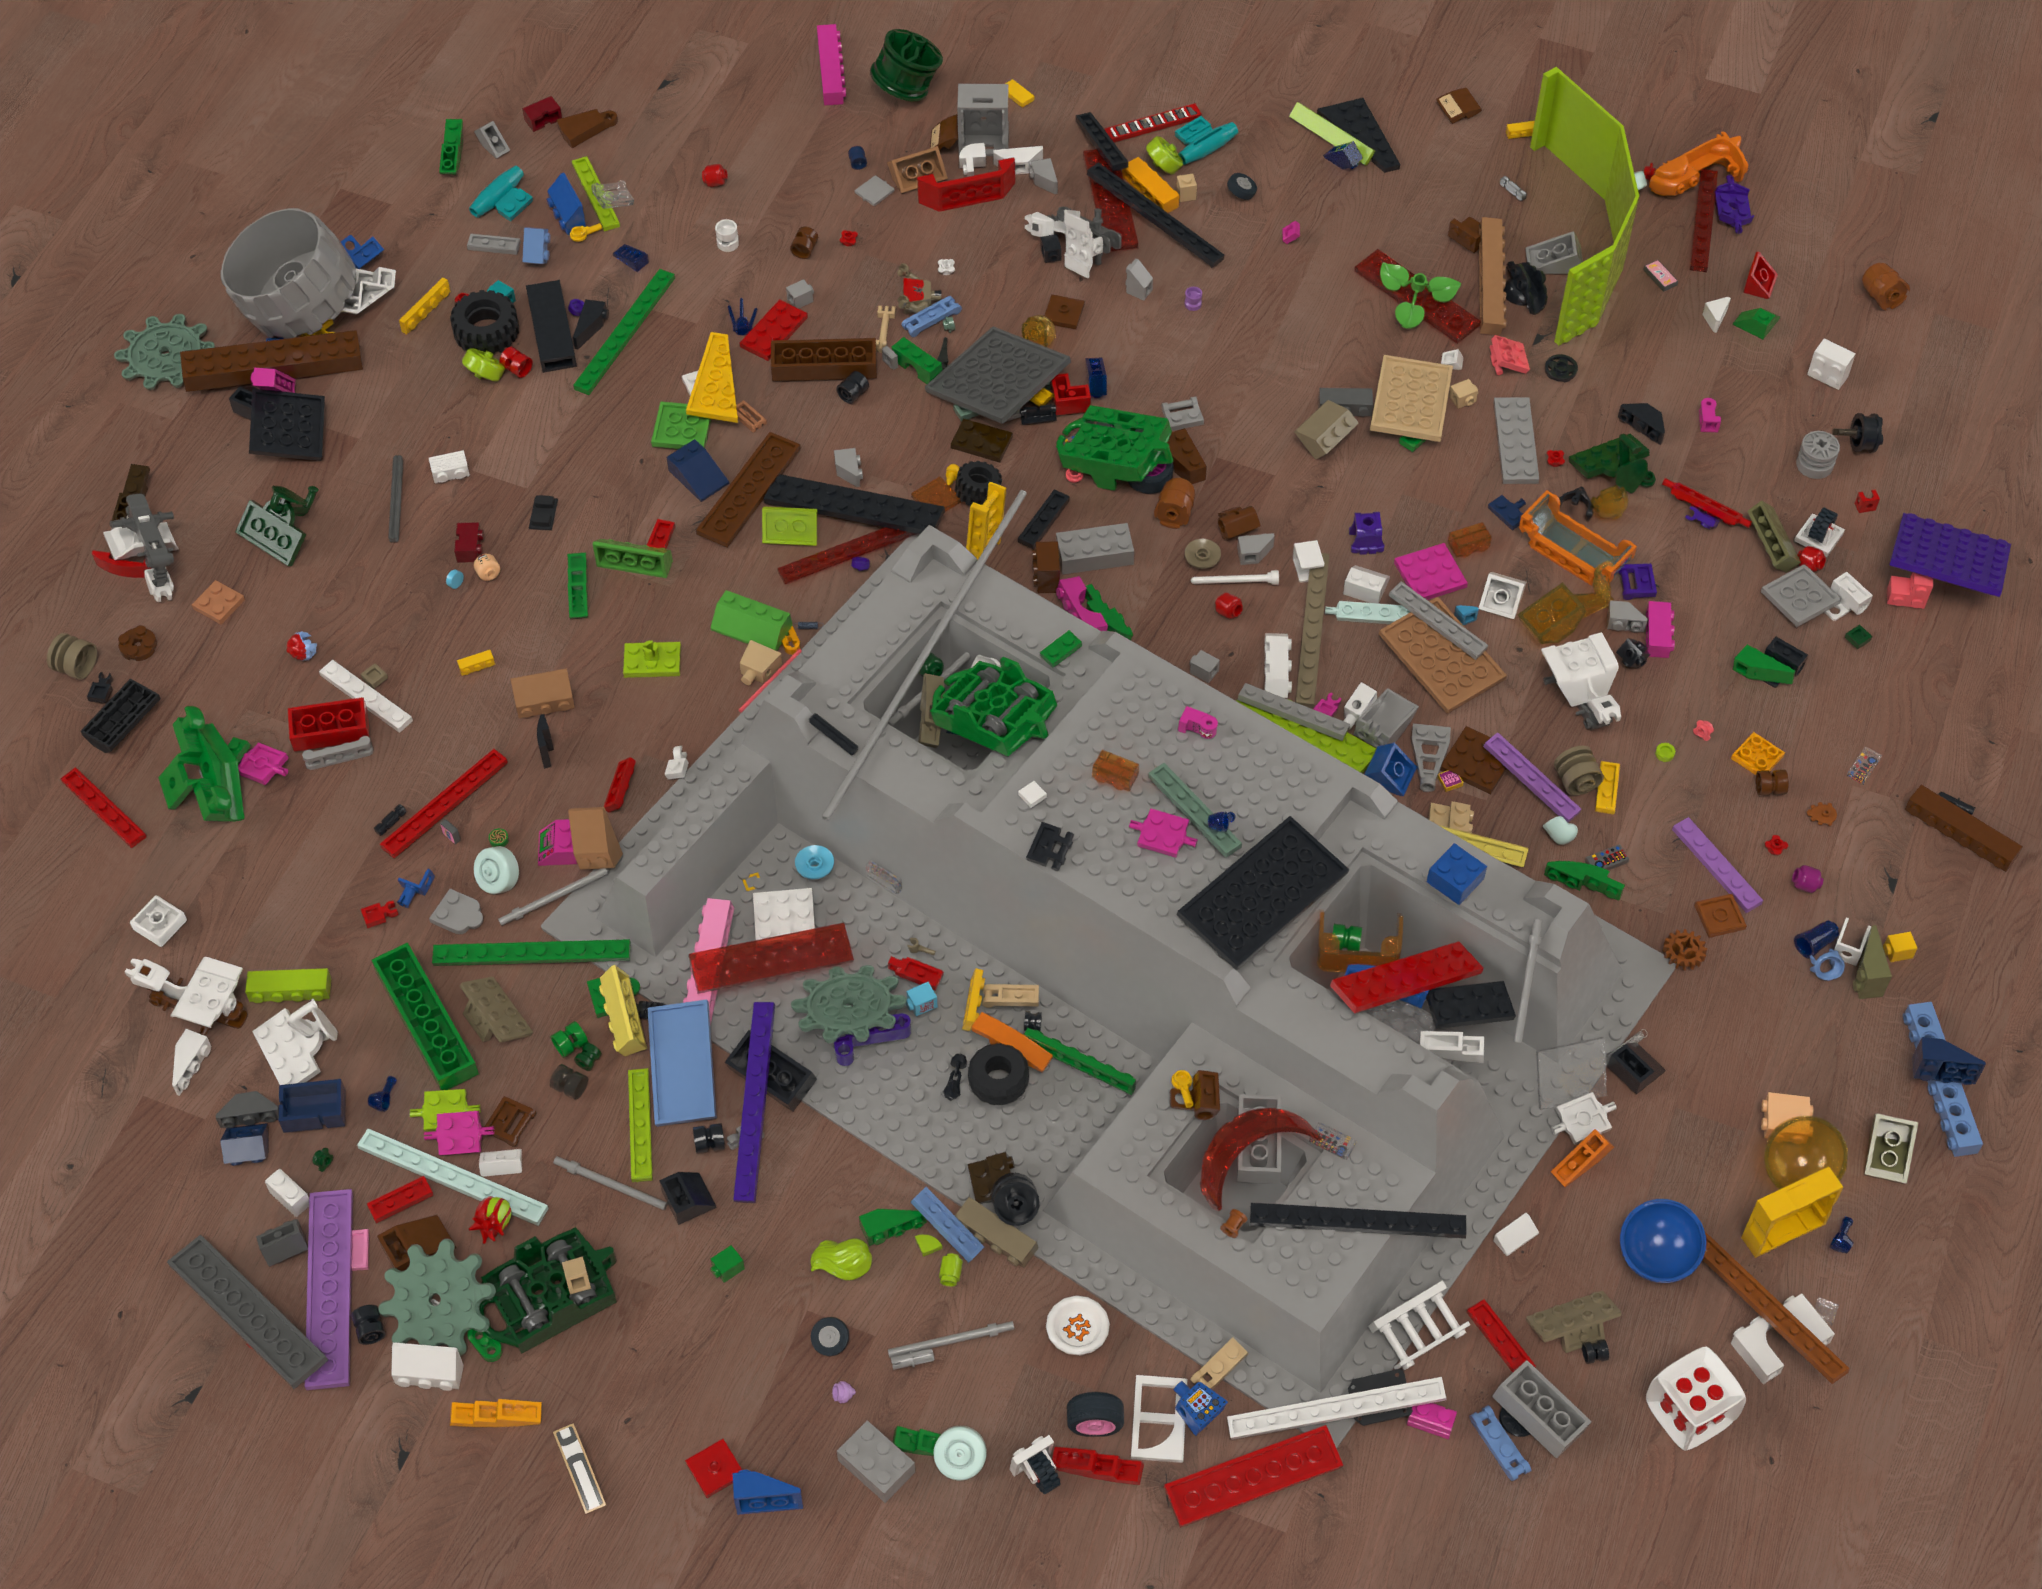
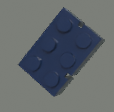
M341 1079L279 1085V1123L283 1133L323 1129V1125H326L327 1128L345 1126L346 1090Z

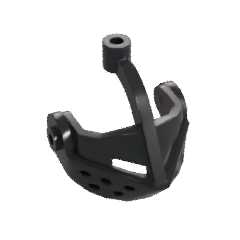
M1579 487L1559 497L1561 505L1568 499H1572V505H1578L1579 500L1583 501L1588 508L1586 512L1587 520L1590 521L1594 513V507L1584 487Z

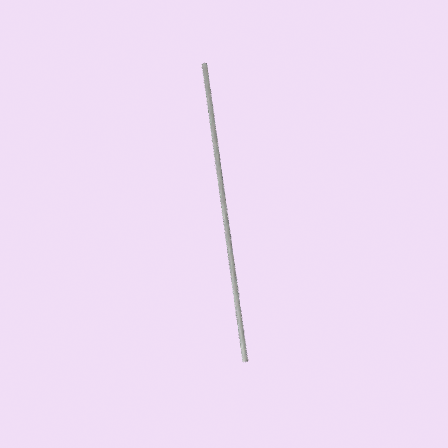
M1020 490L824 811L821 816L824 821H828L1018 510L1027 495L1024 490Z

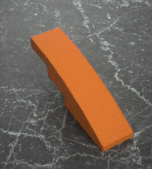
M981 1012L971 1026L973 1032L989 1039L990 1044L1002 1043L1013 1046L1023 1054L1028 1062V1066L1042 1073L1053 1058L1052 1054L1037 1043L984 1012Z

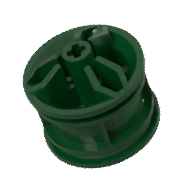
M893 29L887 32L880 54L870 68V75L873 81L888 94L906 101H920L927 96L931 80L937 69L942 65L943 56L940 50L927 38L909 30Z

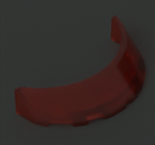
M1262 1108L1241 1113L1235 1116L1231 1122L1225 1123L1216 1132L1207 1151H1205L1202 1159L1201 1192L1211 1208L1220 1211L1222 1209L1223 1184L1230 1166L1241 1151L1261 1137L1279 1132H1296L1308 1135L1315 1141H1321L1323 1138L1304 1118L1286 1110Z

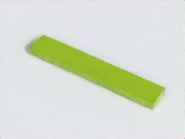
M1299 102L1296 103L1289 116L1364 165H1368L1375 153V150Z
M588 157L572 160V166L604 232L620 227L619 220Z
M649 1069L628 1070L632 1182L653 1181Z

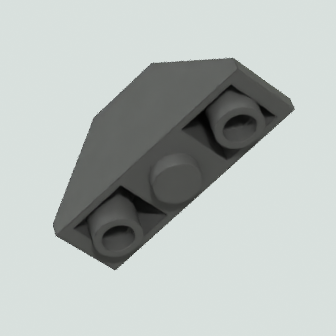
M257 1091L235 1094L216 1114V1120L220 1128L253 1125L259 1122H274L279 1120V1108Z

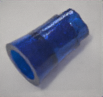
M1830 920L1822 922L1803 933L1797 934L1794 938L1795 947L1803 957L1810 959V955L1814 957L1820 950L1839 936V928Z

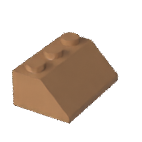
M938 146L887 162L892 179L900 193L916 189L917 177L934 174L936 182L948 179Z
M567 669L511 679L519 718H529L535 715L567 711L575 708Z

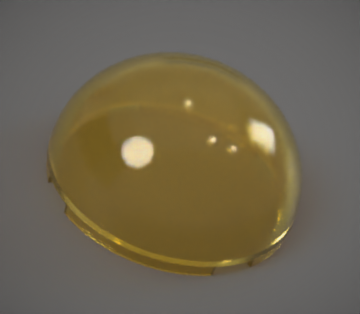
M1796 1116L1780 1123L1769 1135L1764 1147V1166L1769 1178L1779 1189L1827 1167L1831 1168L1840 1181L1847 1169L1848 1148L1842 1134L1828 1121L1816 1116Z

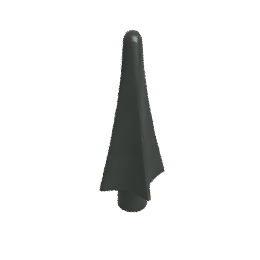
M947 337L943 339V345L937 359L942 363V371L948 366L949 362Z

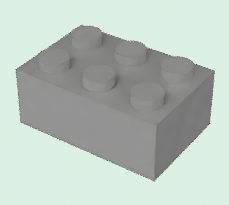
M866 1421L837 1450L838 1461L884 1503L915 1473V1462L869 1421Z

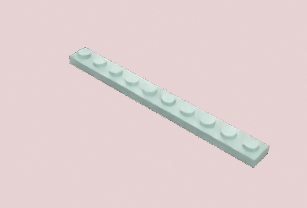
M371 1129L366 1130L357 1145L358 1149L479 1201L488 1196L506 1199L510 1203L511 1215L539 1226L548 1211V1205Z

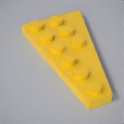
M710 333L686 408V415L738 423L727 334Z

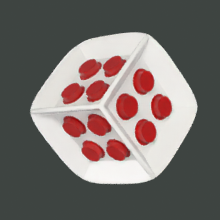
M1705 1346L1685 1355L1662 1370L1651 1381L1646 1393V1401L1668 1435L1681 1449L1686 1451L1706 1442L1735 1421L1745 1406L1746 1396L1738 1381L1721 1359L1710 1348Z

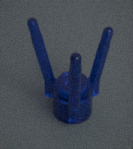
M740 298V318L735 321L730 305L728 310L733 324V331L738 335H747L752 330L758 309H754L749 322L744 317L743 298Z

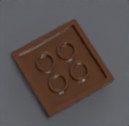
M1466 726L1442 762L1440 771L1455 773L1461 777L1463 782L1491 795L1507 768L1483 747L1485 742L1491 737Z

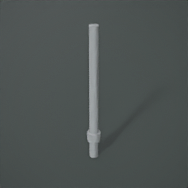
M965 652L940 677H943L945 680L971 658L970 654ZM922 691L905 706H901L896 710V714L890 718L888 724L893 727L901 719L904 720L910 714L909 712L921 702Z
M602 868L524 907H517L511 910V913L498 920L501 926L515 919L517 921L523 918V915L607 875L608 872L606 868Z
M1534 918L1532 935L1529 934L1528 943H1530L1514 1035V1042L1522 1043L1538 945H1541L1542 936H1540L1543 921L1541 919Z
M558 1156L554 1159L553 1163L567 1169V1172L571 1174H579L662 1210H665L667 1207V1202L580 1166L578 1162L573 1160L570 1162Z
M1013 1321L997 1325L992 1323L980 1329L888 1349L889 1358L908 1354L911 1350L912 1352H917L988 1335L990 1337L998 1336V1333L1014 1330Z

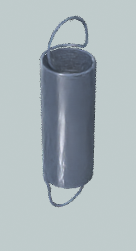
M818 622L795 623L798 624V629H817Z

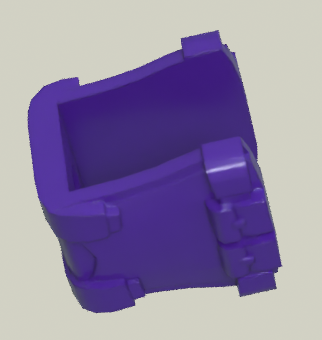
M1380 512L1354 513L1353 524L1349 527V535H1356L1351 545L1352 553L1367 555V553L1376 554V552L1384 551L1385 545L1382 540Z

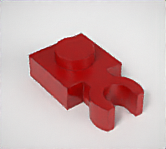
M388 901L382 907L380 903H376L361 909L367 929L385 923V917L387 916L396 917L399 915L397 909L390 910L396 907L394 901Z

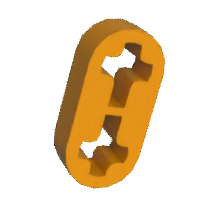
M792 626L788 631L789 636H785L782 640L784 651L790 655H793L800 649L799 638ZM789 642H792L795 647L789 646Z

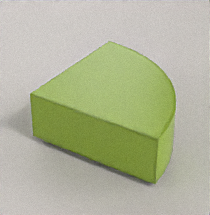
M924 1234L915 1236L923 1257L942 1249V1244L933 1236Z

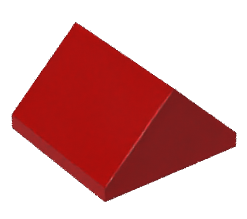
M1759 251L1755 254L1743 293L1769 299L1778 274Z

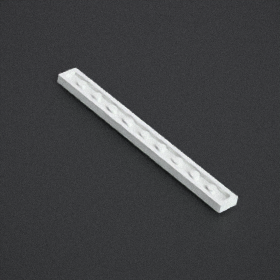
M1442 1377L1228 1416L1227 1420L1231 1440L1445 1401L1446 1395Z

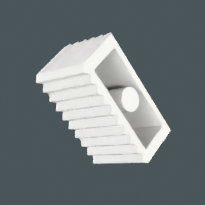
M464 450L429 457L434 483L436 484L438 482L443 483L448 480H454L455 478L462 479L470 475Z
M278 1169L265 1180L270 1194L283 1204L289 1212L294 1214V1217H298L309 1207L307 1193L281 1169Z

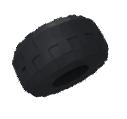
M1002 1043L987 1045L979 1049L971 1058L968 1067V1080L972 1092L981 1101L991 1105H1006L1016 1101L1024 1094L1029 1082V1067L1026 1058L1013 1046ZM999 1069L1009 1073L1007 1077L1002 1079H995L988 1075L991 1071Z

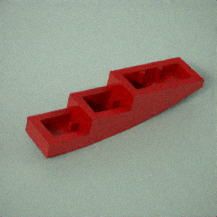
M1054 1447L1052 1461L1056 1466L1055 1470L1116 1483L1140 1485L1144 1468L1142 1461L1123 1460L1117 1455L1098 1454L1096 1450Z

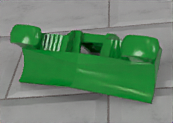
M186 706L184 708L186 716L184 718L178 717L173 723L181 753L176 755L158 777L168 809L175 810L191 790L194 789L204 821H242L245 818L238 761L214 724H205L201 709L196 706ZM184 764L199 766L203 778L188 779Z

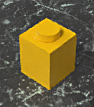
M1910 931L1888 935L1883 944V949L1890 962L1912 959L1917 951V946Z

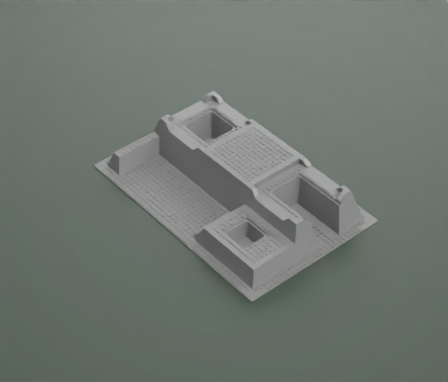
M930 525L921 534L911 533L801 649L802 652L686 771L685 777L679 778L619 842L623 855L615 868H606L607 875L574 890L542 923V930L558 941L630 939V961L591 963L605 972L611 966L616 965L627 973L629 978H635L639 981L640 991L638 994L650 1002H662L666 1005L683 1003L684 998L688 994L687 981L691 979L692 975L691 962L695 960V943L699 941L698 928L699 924L703 922L702 909L707 903V898L731 900L734 906V913L710 1026L712 1043L731 1054L747 1031H751L754 1002H774L775 1014L771 1045L812 1071L817 1078L801 1102L960 1207H962L968 1197L975 1200L968 1164L985 1160L988 1156L1006 1152L1014 1160L1015 1168L1012 1169V1172L1024 1174L1030 1178L1039 1196L1040 1207L1037 1215L1032 1221L1024 1225L1014 1226L1037 1242L1039 1248L1034 1253V1256L1202 1367L1233 1337L1249 1354L1223 1381L1266 1409L1349 1394L1348 1387L1353 1379L1392 1371L1399 1362V1357L1384 1333H1381L1379 1330L1372 1333L1368 1326L1442 1280L1447 1287L1441 1292L1443 1294L1442 1298H1444L1560 1134L1554 1135L1551 1130L1552 1126L1561 1123V1119L1555 1110L1556 1107L1588 1094L1608 1066L1610 1057L1607 1056L1615 1049L1617 1051V1048L1624 1043L1675 971L1676 964H1669L1670 958H1664V954L1594 915L1589 903L1555 884L1535 881L1504 862L1499 861L1399 803L1380 783L1117 632H1101L986 564L983 565L931 653L943 661V672L965 652L969 653L971 658L954 673L971 668L977 655L997 659L999 663L1002 657L1018 662L1027 679L1043 685L1054 693L1057 707L1045 721L1049 736L1046 739L1031 737L1009 756L960 735L948 734L944 728H941L939 746L937 748L924 746L918 742L922 713L920 711V702L909 712L910 714L904 720L901 719L893 727L887 723L830 819L824 821L821 816L978 561L960 542ZM1070 630L1082 641V647L1052 668L1040 656V651ZM919 673L896 710L901 706H905L922 691L924 677ZM944 683V685H945V692H946L953 684H951L950 686H947V685ZM1186 706L1207 713L1217 719L1218 726L1215 737L1206 739L1199 733L1187 730L1186 733L1178 731L1179 720ZM814 713H817L857 744L858 751L854 755H850L809 723V718ZM1165 763L1241 841L1242 848L1225 858L1190 820L1186 836L1198 839L1197 845L1193 847L1184 844L1180 848L1177 858L1138 847L1137 842L1140 837V831L1129 828L1131 820L1143 823L1148 816L1150 808L1188 819L1148 778V773ZM1035 781L1047 793V798L1030 808L1018 795V791ZM1291 816L1350 870L1347 875L1238 970H1235L1179 918L1177 912L1286 818ZM1041 822L1061 828L1060 836L1064 838L1067 832L1074 834L1073 845L1071 849H1068L1065 856L1066 861L1064 865H1061L1059 871L1051 868L1054 861L1049 860L1045 867L1026 859ZM1454 843L1487 866L1484 880L1460 905L1426 882L1430 867ZM1056 844L1053 852L1058 853L1061 845ZM807 846H823L832 853L834 866L825 877L808 879L800 875L796 870L795 858L799 851ZM874 863L875 865L873 866L877 867L878 865L880 867L878 869L885 873V877L886 874H888L890 876V879H894L893 875H895V878L897 879L896 881L899 883V886H896L892 881L887 880V878H884L882 875H879L877 872H874L873 867L871 869V864ZM593 869L590 874H592V873H594V872H596V871H598V870H600V869ZM759 873L760 878L756 876L749 878L750 874ZM742 880H746L748 888L754 886L755 889L746 891ZM812 888L816 942L756 948L753 893ZM1535 918L1543 920L1540 933L1542 939L1541 945H1538L1522 1043L1514 1042V1035L1530 943H1528L1529 934L1532 935ZM1334 923L1343 924L1346 928H1350V926L1362 927L1359 953L1348 952L1346 948L1342 951L1330 950ZM910 938H917L919 945L936 951L935 955L921 951L911 953L907 946H913ZM1459 941L1484 967L1482 974L1438 988L1504 981L1516 1017L1510 1021L1436 1029L1426 999L1422 1009L1404 1001L1396 1000L1353 1013L1331 988L1330 984L1333 979L1345 975L1348 965L1379 966ZM891 956L900 960L909 957L944 971V976L936 991L933 990L937 996V1008L919 1016H915L912 1010L909 1011L906 1005L902 1009H894L888 1012L890 1015L904 1013L910 1017L911 1034L908 1038L853 1047L854 1061L848 1066H842L837 1063L834 1043L825 1042L822 1036L823 1029H814L809 1032H803L800 1029L798 1022L808 1014L797 1013L791 1007L793 1000L803 999L810 995L803 988L805 980L826 981L830 977L829 969L834 966L842 967L847 974H855L862 966L871 965L875 970L873 974L875 979H884L888 976L897 977L899 983L890 993L893 995H903L906 998V991L919 986V984L901 978L894 971L888 969V961ZM975 968L983 970L982 978H985L984 985H1039V1006H993L987 1008L982 1005L981 1001L980 1007H977L976 1010L979 1015L981 1012H984L1024 1035L1025 1012L1030 1011L1032 1014L1042 1012L1040 1032L1051 1039L1059 1040L1065 1046L1076 1048L1086 1056H1093L1097 1061L1105 1065H1112L1122 1073L1132 1075L1136 1079V1089L1133 1094L1130 1095L1052 1058L1043 1073L1028 1066V1086L1024 1094L1016 1101L1006 1105H991L981 1101L974 1095L969 1085L968 1067L971 1058L979 1049L992 1044H990L989 1039L973 1032L972 1029L970 1031L962 1029L970 981ZM980 990L979 995H982V999L984 998L983 990ZM1421 1031L1463 1032V1036L1484 1037V1063L1456 1061L1437 1056L1420 1045ZM955 1054H963L966 1056L967 1066L959 1070L962 1075L960 1081L961 1095L950 1101L945 1098L942 1091L949 1081L950 1073L955 1070L950 1064L952 1057ZM999 1069L991 1071L988 1075L995 1079H1002L1007 1077L1009 1073ZM1178 1070H1185L1191 1075L1192 1084L1189 1087L1190 1091L1193 1089V1077L1198 1070L1218 1072L1220 1111L1213 1119L1199 1120L1195 1118L1194 1111L1175 1109L1170 1106V1090L1175 1088L1171 1083V1078ZM1239 1094L1282 1096L1280 1184L1237 1182ZM1175 1095V1100L1179 1104H1184L1182 1095ZM1316 1131L1330 1138L1332 1143L1336 1141L1337 1148L1346 1143L1348 1144L1345 1147L1347 1153L1340 1156L1335 1150L1331 1151L1329 1147L1325 1148L1323 1144L1319 1145L1318 1142H1313L1311 1138H1314L1312 1136H1314L1313 1134L1316 1135ZM992 1202L981 1204L996 1214ZM1251 1203L1466 1215V1239L1250 1226ZM1232 1209L1239 1210L1248 1219L1239 1229L1237 1238L1227 1236L1220 1229V1226L1228 1220ZM1430 1299L1425 1302V1309L1431 1316L1437 1305L1435 1301L1432 1302ZM1414 1310L1408 1312L1409 1317L1407 1318L1418 1334L1425 1323L1418 1312L1415 1313ZM1394 1320L1390 1323L1392 1326L1390 1328L1406 1352L1412 1340L1401 1322L1398 1323L1397 1320ZM1353 1417L1296 1429L1305 1433L1327 1425L1337 1449L1356 1420Z

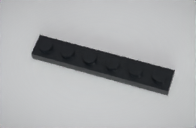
M1091 112L1075 115L1077 124L1112 171L1128 168V160Z

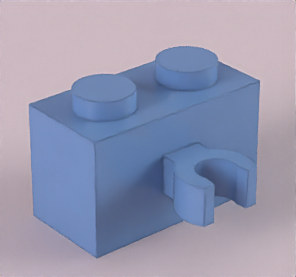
M524 228L522 262L547 263L550 252L547 250L548 243H550L548 229Z

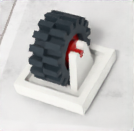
M1823 507L1818 516L1812 513L1796 535L1794 541L1805 547L1812 546L1818 548L1828 557L1844 534L1845 529L1835 525L1837 513Z
M1050 1435L1045 1438L1043 1436L1038 1437L1031 1443L1032 1446L1026 1450L1024 1447L1017 1450L1013 1454L1014 1457L1011 1460L1009 1469L1014 1477L1024 1471L1032 1484L1036 1483L1037 1488L1043 1494H1047L1061 1485L1058 1474L1055 1472L1056 1466L1049 1456L1054 1444Z

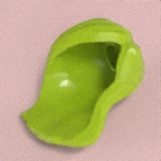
M848 1239L841 1243L824 1240L811 1255V1271L822 1269L843 1280H854L863 1276L870 1270L872 1263L869 1247L860 1239Z

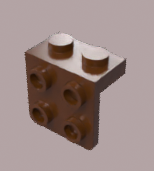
M1468 217L1461 223L1454 218L1450 221L1448 237L1475 253L1479 249L1481 236L1479 235L1480 222L1472 217Z

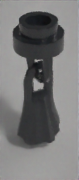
M955 1054L952 1057L950 1064L955 1070L950 1073L949 1081L942 1091L945 1098L950 1101L961 1095L960 1081L962 1075L959 1070L967 1066L966 1056L963 1054Z

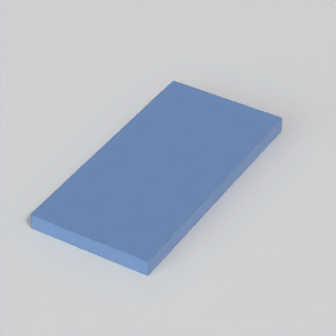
M708 1000L647 1008L655 1125L658 1127L716 1119Z

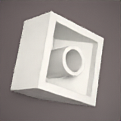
M1355 565L1351 567L1347 575L1343 594L1365 602L1379 604L1390 576Z
M1490 572L1479 609L1514 619L1527 582Z

